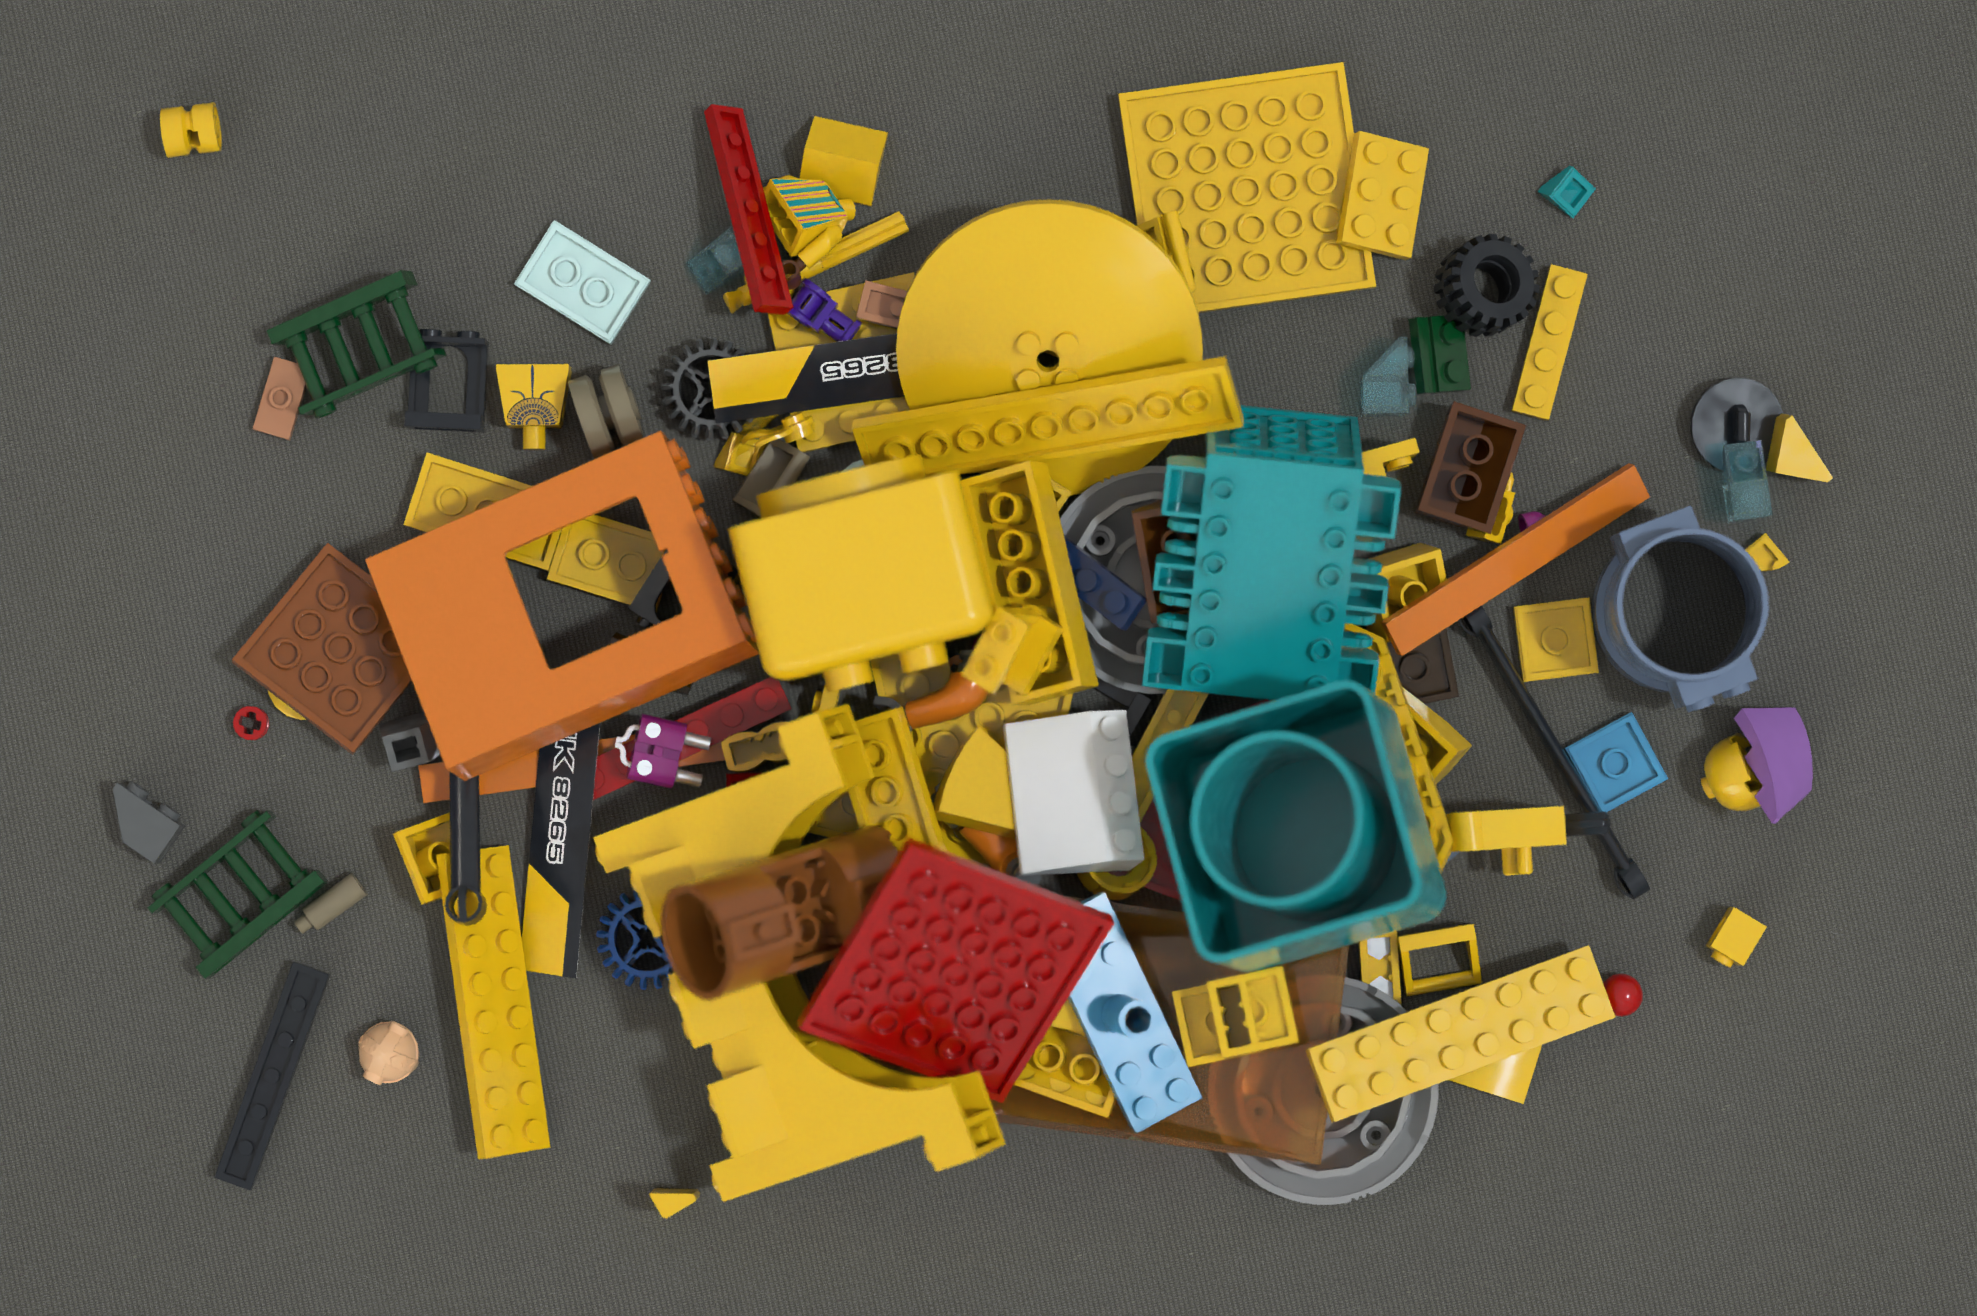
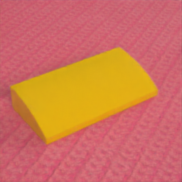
M1050 1026L1014 1084L1015 1086L1108 1119L1116 1103V1098L1085 1033Z

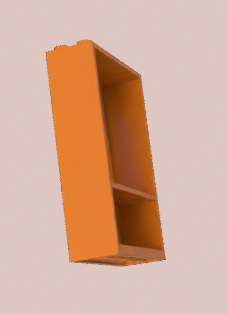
M662 431L656 432L365 559L446 769L464 781L760 654L756 645L757 640L752 620H749L747 614L743 613L741 609L747 606L746 600L739 585H735L732 578L727 574L733 571L726 552L724 550L721 551L717 542L715 543L713 540L719 536L711 516H707L704 509L699 505L705 502L698 483L696 481L693 482L690 474L686 473V469L691 468L690 462L683 447H679L674 438L669 440ZM638 498L659 551L668 550V553L662 555V558L682 605V613L556 669H550L507 563L506 554L629 499Z

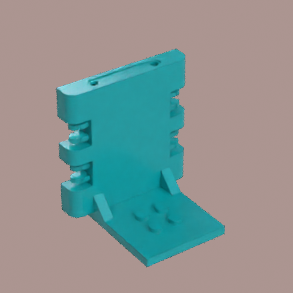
M1240 405L1244 417L1243 427L1205 433V458L1184 455L1167 458L1161 515L1177 516L1168 518L1167 527L1178 532L1197 533L1196 541L1168 540L1165 543V550L1169 553H1160L1156 556L1153 590L1162 591L1160 592L1159 601L1166 605L1189 607L1188 615L1174 613L1157 615L1156 624L1162 627L1148 629L1142 686L1279 700L1331 683L1348 680L1360 684L1375 694L1379 655L1376 651L1368 649V647L1372 646L1373 637L1365 633L1344 631L1345 623L1371 625L1375 623L1376 614L1374 613L1385 614L1389 585L1387 578L1378 575L1381 572L1382 564L1372 559L1353 558L1354 550L1381 551L1385 546V541L1381 538L1395 539L1401 493L1400 482L1386 476L1363 474L1364 466L1358 417Z

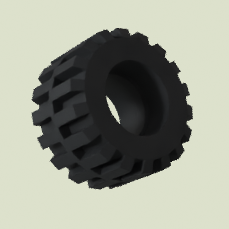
M1488 234L1484 237L1479 235L1444 257L1440 263L1443 267L1439 268L1435 274V278L1440 280V282L1434 285V294H1440L1441 299L1436 301L1438 308H1445L1447 314L1444 318L1448 322L1452 320L1457 322L1455 327L1457 330L1463 332L1469 329V335L1475 337L1481 334L1484 337L1493 336L1523 320L1529 314L1528 311L1534 308L1537 301L1533 297L1539 294L1540 285L1534 284V280L1539 278L1538 270H1532L1530 266L1534 262L1531 255L1527 257L1523 255L1522 251L1525 248L1519 243L1514 246L1511 245L1512 239L1507 236L1498 239L1497 234ZM1476 268L1488 272L1496 281L1499 290L1497 303L1487 300L1478 291L1474 279Z

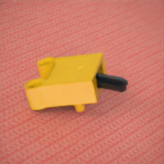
M1564 806L1446 814L1454 840L1452 852L1501 849L1504 875L1531 874L1533 872L1531 847L1567 845L1566 837L1603 835L1609 832L1611 826L1607 812L1564 814Z

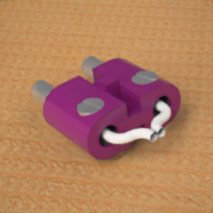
M642 713L638 724L629 726L622 737L617 736L614 747L620 750L621 762L628 767L627 779L669 789L673 788L674 782L700 787L702 774L678 769L679 757L683 745L708 750L711 737L687 732L686 723ZM637 730L630 761L626 759V749L619 742L626 741L630 737L631 732Z

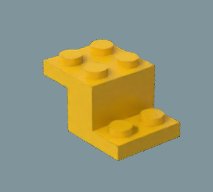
M1283 966L1206 982L1207 984L1172 992L1188 1068L1299 1043Z

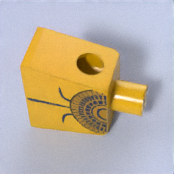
M496 364L506 426L508 428H523V450H546V428H562L569 391L568 381L571 380L572 367L569 364Z

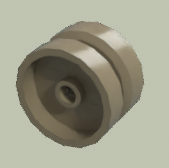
M619 364L600 370L599 380L603 395H598L593 380L587 375L568 381L572 399L594 459L615 450L611 433L612 429H616L623 446L645 438L640 423L642 418L631 386L627 385Z

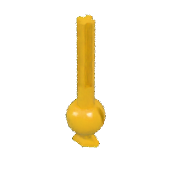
M898 211L843 237L812 268L805 267L801 271V279L804 277L809 279L909 232L903 215ZM787 274V275H785V276H786V280H787L790 276H792L793 274ZM745 276V285L739 287L736 291L726 292L723 295V299L731 314L736 312L741 306L752 304ZM794 289L789 290L791 298L793 297Z

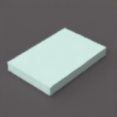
M554 220L514 285L611 345L651 280Z

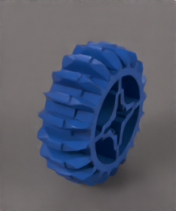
M634 890L635 901L631 902L629 897L622 893L619 897L624 907L620 909L616 904L610 903L608 909L615 914L614 918L611 919L608 916H601L600 922L610 927L609 931L600 930L596 932L597 937L608 938V944L598 946L597 950L599 953L610 950L612 957L605 959L602 963L605 967L612 965L614 962L618 964L619 967L612 974L615 979L620 977L624 971L629 973L625 980V985L632 986L635 977H640V989L646 990L648 978H653L654 986L656 989H660L663 987L661 976L666 975L669 981L668 975L673 973V968L664 947L662 936L654 938L663 952L657 947L651 949L650 945H647V949L641 948L635 954L643 938L639 934L640 932L634 928L633 924L639 930L645 928L646 932L649 931V928L646 924H642L629 914L632 910L643 906L639 894ZM620 923L627 927L634 939L631 949L624 957L620 953L617 944V932ZM645 952H653L668 963L656 970H642L632 966Z

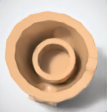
M392 1020L380 1022L369 1028L359 1039V1061L364 1070L362 1076L375 1084L381 1085L382 1083L398 1082L409 1076L419 1064L418 1042L413 1033L403 1024Z

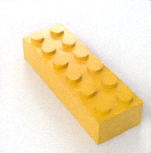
M1029 460L961 480L993 614L998 606L1029 608L1036 610L1064 628L1028 695H1021L1008 687L1012 705H1032L1098 687L1099 684L1047 463Z

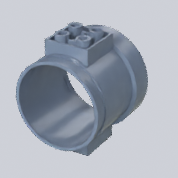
M1692 506L1611 536L1610 540L1616 554L1604 567L1595 586L1592 599V622L1600 648L1614 668L1640 686L1655 691L1669 692L1675 709L1686 707L1687 712L1696 711L1714 704L1712 696L1721 693L1723 699L1751 690L1749 682L1758 678L1749 655L1762 637L1767 622L1769 605L1764 577L1749 553L1735 541L1722 534L1700 529ZM1681 541L1703 546L1719 555L1732 568L1741 584L1745 598L1746 614L1740 639L1724 661L1703 674H1681L1655 664L1638 649L1627 630L1622 604L1625 584L1638 559L1654 545Z

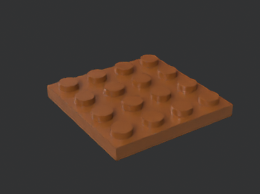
M329 543L323 547L232 659L233 664L352 755L355 754L412 683L411 676L372 576Z

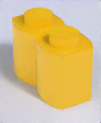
M776 722L764 727L758 733L740 732L726 738L721 743L728 770L748 772L759 768L766 761H788V757L784 755L779 745L780 734L777 727L789 722Z

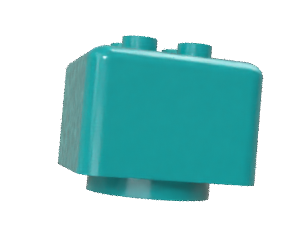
M1348 680L1331 683L1164 734L1150 745L1146 754L1147 772L1192 939L1197 951L1207 960L1241 972L1251 973L1428 922L1437 917L1444 908L1446 889L1397 714L1391 705L1360 684Z

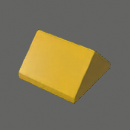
M814 116L804 148L800 179L823 180L827 182L837 199L849 198L856 204L872 207L888 132Z
M450 812L393 833L421 905L442 899L436 855L450 853Z

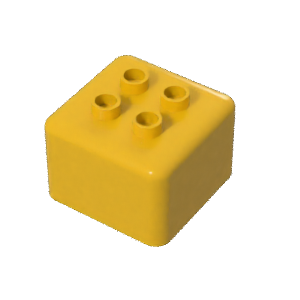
M921 455L903 457L847 470L756 495L761 520L729 528L762 664L766 673L773 678L791 680L823 672L827 691L832 692L873 681L874 678L869 662L872 659L899 653L903 673L947 663L949 660L944 641L975 634L984 629L993 617V608L959 472L955 471L927 478Z

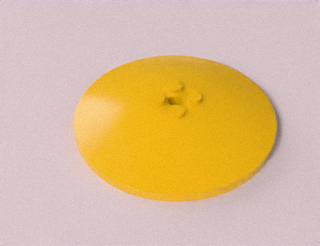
M1046 199L1018 202L990 210L966 222L939 243L921 265L907 291L897 329L896 355L901 387L910 410L1200 361L1203 358V339L1199 312L1193 294L1173 259L1154 239L1128 220L1107 210L1073 201ZM1050 350L1058 355L1059 362L1053 367H1044L1038 362L1037 356L1042 351ZM1172 439L1038 462L1047 463L1050 478L1072 492L1070 496L1082 494L1097 482L1103 483L1104 478L1109 480L1112 475L1116 477L1118 474L1142 469L1157 457ZM991 469V470H985V471H979L978 473H980V474H985V473L991 472L992 469Z

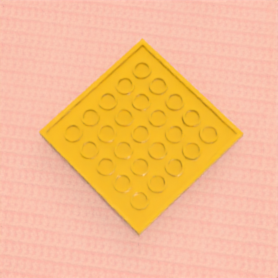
M1344 62L1118 94L1136 225L1155 217H1161L1165 213L1178 211L1196 287L1192 294L1199 313L1376 288L1372 253L1336 243L1354 138Z

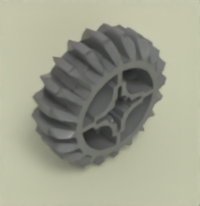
M711 338L710 349L705 350L701 339L696 340L698 352L692 354L687 345H684L682 350L687 356L684 361L675 355L671 357V361L678 366L677 371L665 368L663 372L665 376L673 379V383L661 384L662 391L673 393V396L662 399L663 405H676V408L668 413L669 418L673 420L680 415L684 417L678 425L681 431L687 429L690 423L694 424L691 433L694 438H698L701 429L705 428L708 441H713L714 429H720L722 438L728 439L729 433L726 427L731 424L737 433L742 432V427L737 421L716 424V420L698 417L702 411L713 405V398H704L706 390L702 382L697 379L699 377L704 382L710 380L709 374H704L693 366L707 359H723L746 354V350L742 347L734 355L730 354L733 343L729 340L724 344L723 350H718L719 343L717 338ZM685 375L698 387V394L688 410L681 396V386ZM754 418L745 419V421L749 423H752L754 420Z

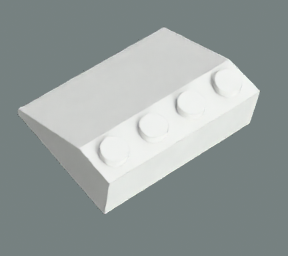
M1126 710L1088 711L1003 725L1020 876L1128 871L1144 860Z

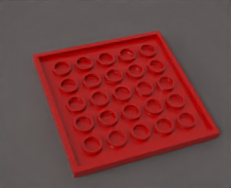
M908 837L797 1020L799 1030L929 1077L957 1076L980 1070L989 1098L1003 1103L1115 924L1111 914Z

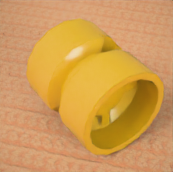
M214 102L195 104L190 111H186L182 106L160 110L161 135L168 158L187 156L192 149H196L200 154L222 150L221 126Z

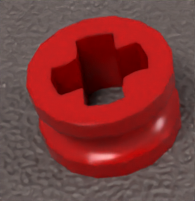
M246 706L235 714L233 727L241 738L258 740L267 733L269 718L262 709L255 706ZM250 712L256 713V720L261 722L260 729H253V734H248L247 727L241 725L243 717L249 718Z

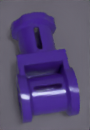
M804 277L801 281L803 286L792 299L794 308L788 314L805 327H810L816 333H819L820 330L836 342L852 340L861 327L862 322L859 320L853 321L837 309L838 303L832 300L830 295ZM812 296L810 300L807 302V304L804 306V308L801 309L803 305L806 303V301L809 299V297ZM832 320V321L835 322L837 325H839L840 327H842L844 330L839 329L837 326H835V325H834L833 323H831L830 321Z

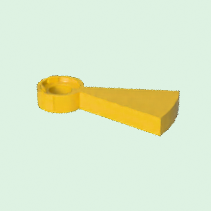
M978 727L958 749L944 773L933 805L937 820L1016 839L1006 751L983 729ZM1141 827L1144 860L1131 870H1128L1125 876H1114L1108 872L1077 873L1082 884L1090 892H1093L1094 895L1104 892L1108 900H1122L1133 895L1150 881L1157 865V855L1155 854L1156 850L1153 841Z

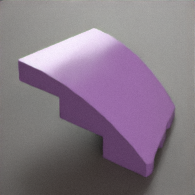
M1795 707L1742 708L1734 719L1752 746L1744 758L1763 786L1755 795V798L1771 823L1775 824L1812 790V755L1807 731Z

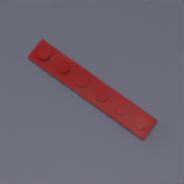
M711 104L704 111L754 312L786 315L794 307L743 108Z
M769 677L675 721L686 723L687 732L711 737L709 746L711 747L724 741L731 735L744 732L790 711L792 707L779 679ZM634 740L623 744L628 761H630L634 748ZM683 745L679 761L705 749ZM618 748L597 756L593 801L635 782L634 780L627 779L628 767L621 762L620 750Z

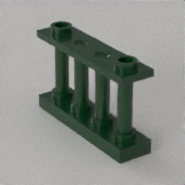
M400 270L266 330L273 345H286L287 349L291 348L313 400L298 407L301 415H315L316 419L328 416L337 411L336 404L415 370L416 374H421L438 366L436 360L447 356L444 348H431L427 350L406 299L409 296L407 290L418 286L412 271ZM384 300L388 304L392 303L413 354V357L393 365L373 316L375 311L373 305ZM353 315L354 319H359L379 368V372L361 380L339 329L342 326L340 320ZM317 330L321 334L325 333L346 387L328 395L325 392L305 343L308 341L307 335Z
M257 810L240 824L244 829L175 886L167 883L151 896L155 902L147 907L149 911L154 914L166 908L201 951L199 956L203 961L196 966V969L205 979L213 977L329 882L320 870H314L312 873H309L307 869L302 871L266 826L276 818L272 811H266L261 814ZM252 836L258 839L291 880L288 884L292 889L281 898L277 893L273 895L236 850ZM224 859L261 904L259 909L262 913L251 922L247 917L243 919L207 875L209 871ZM193 884H196L231 928L229 933L233 937L222 946L218 942H212L177 899Z

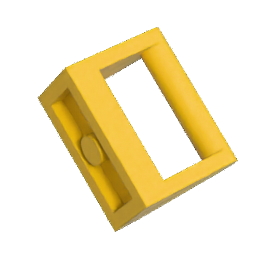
M1470 923L1397 936L1398 954L1406 996L1482 984L1474 924ZM1466 941L1471 970L1412 980L1410 950Z

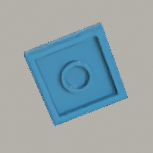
M1632 712L1564 748L1600 811L1608 812L1668 779Z

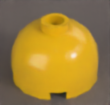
M1741 733L1729 736L1712 747L1704 763L1706 776L1701 778V784L1709 799L1716 797L1723 807L1733 811H1748L1760 807L1755 795L1763 787L1744 758L1747 754L1744 748L1751 745Z

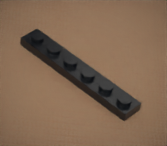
M293 961L214 1178L247 1190L253 1189L331 974Z

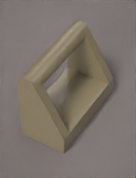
M780 439L767 443L732 501L761 518L755 496L793 485L810 457Z

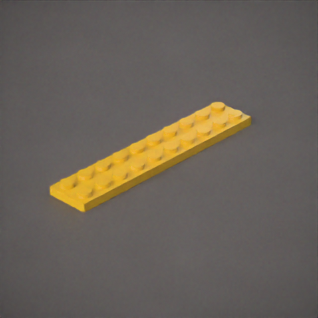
M1226 356L855 419L853 420L852 431L864 466L913 455H921L926 477L930 478L958 471L959 475L1008 467L1029 460L1044 461L1194 436L1207 432L1243 427L1244 417Z

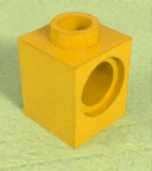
M1728 907L1705 946L1714 951L1711 957L1726 967L1731 968L1733 963L1744 966L1767 926L1735 907Z

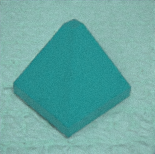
M1569 165L1542 185L1537 192L1570 218H1574L1596 188L1573 166Z

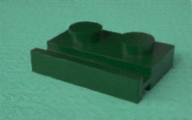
M1444 316L1408 319L1417 395L1471 390L1465 331L1457 330L1455 328L1457 322L1454 320L1448 322Z

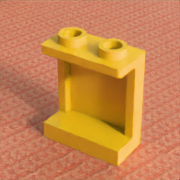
M998 606L961 675L990 693H996L1001 683H1004L1019 694L1028 695L1064 628L1034 609Z

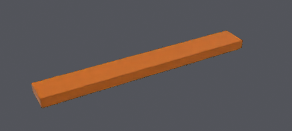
M1628 463L1381 621L1396 653L1404 656L1650 498L1635 465Z
M630 735L626 741L619 743L623 745L635 739L636 735ZM617 737L599 740L597 756L616 748L614 746ZM722 742L709 747L708 750L700 751L679 761L678 767L725 761L721 746ZM539 749L480 774L479 796L536 788ZM444 762L418 765L423 803L450 800L449 770L446 769Z

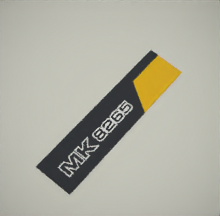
M897 333L709 360L708 368L716 424L905 396L897 368Z
M600 723L539 749L522 930L526 971L569 978L577 977Z

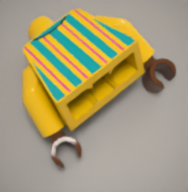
M784 175L780 178L770 179L768 184L763 187L775 234L791 257H799L796 261H782L785 275L793 274L787 279L789 290H793L801 284V271L805 267L812 268L840 242L842 231L847 221H852L855 218L856 208L854 202L849 198L837 199L827 182L823 180L800 179Z

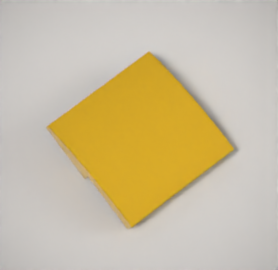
M1542 1045L1449 1080L1524 1104Z

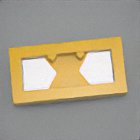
M1397 931L1358 942L1361 981L1385 992L1401 1004Z

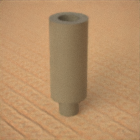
M350 873L302 908L304 915L295 920L294 923L302 934L313 926L316 930H320L366 897L368 893L357 877Z

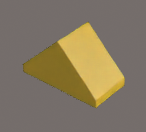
M1783 413L1776 417L1766 471L1822 482H1829L1833 479L1794 417Z

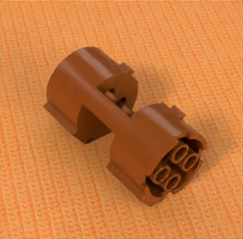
M864 826L673 888L667 894L663 903L661 931L668 959L679 980L695 996L704 1000H714L835 959L899 852L889 840L891 833L880 826Z

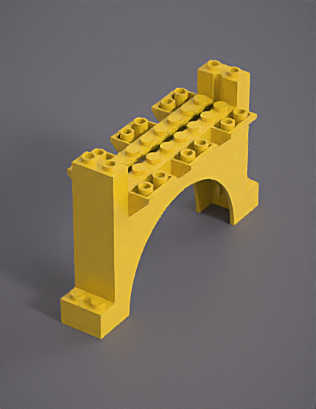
M849 704L819 711L777 727L780 734L779 745L784 755L788 757L789 765L593 837L596 844V857L604 867L606 874L625 867L630 868L632 887L639 894L644 908V921L647 927L652 930L654 938L662 936V907L667 894L673 888L800 847L815 820L831 803L854 786L875 777ZM675 972L668 975L670 994L679 1006L683 1018V1031L686 1037L691 1040L693 1049L708 1043L711 1044L714 1065L720 1070L723 1078L707 1085L710 1107L718 1116L722 1127L723 1143L731 1153L729 1158L710 1165L712 1184L715 1190L720 1193L722 1202L923 1135L925 1140V1155L933 1163L936 1172L979 1158L1006 1144L980 1070L949 1077H923L905 1074L873 1062L852 1048L799 1030L797 1020L809 1000L795 972L714 1000H704L692 994L682 984Z

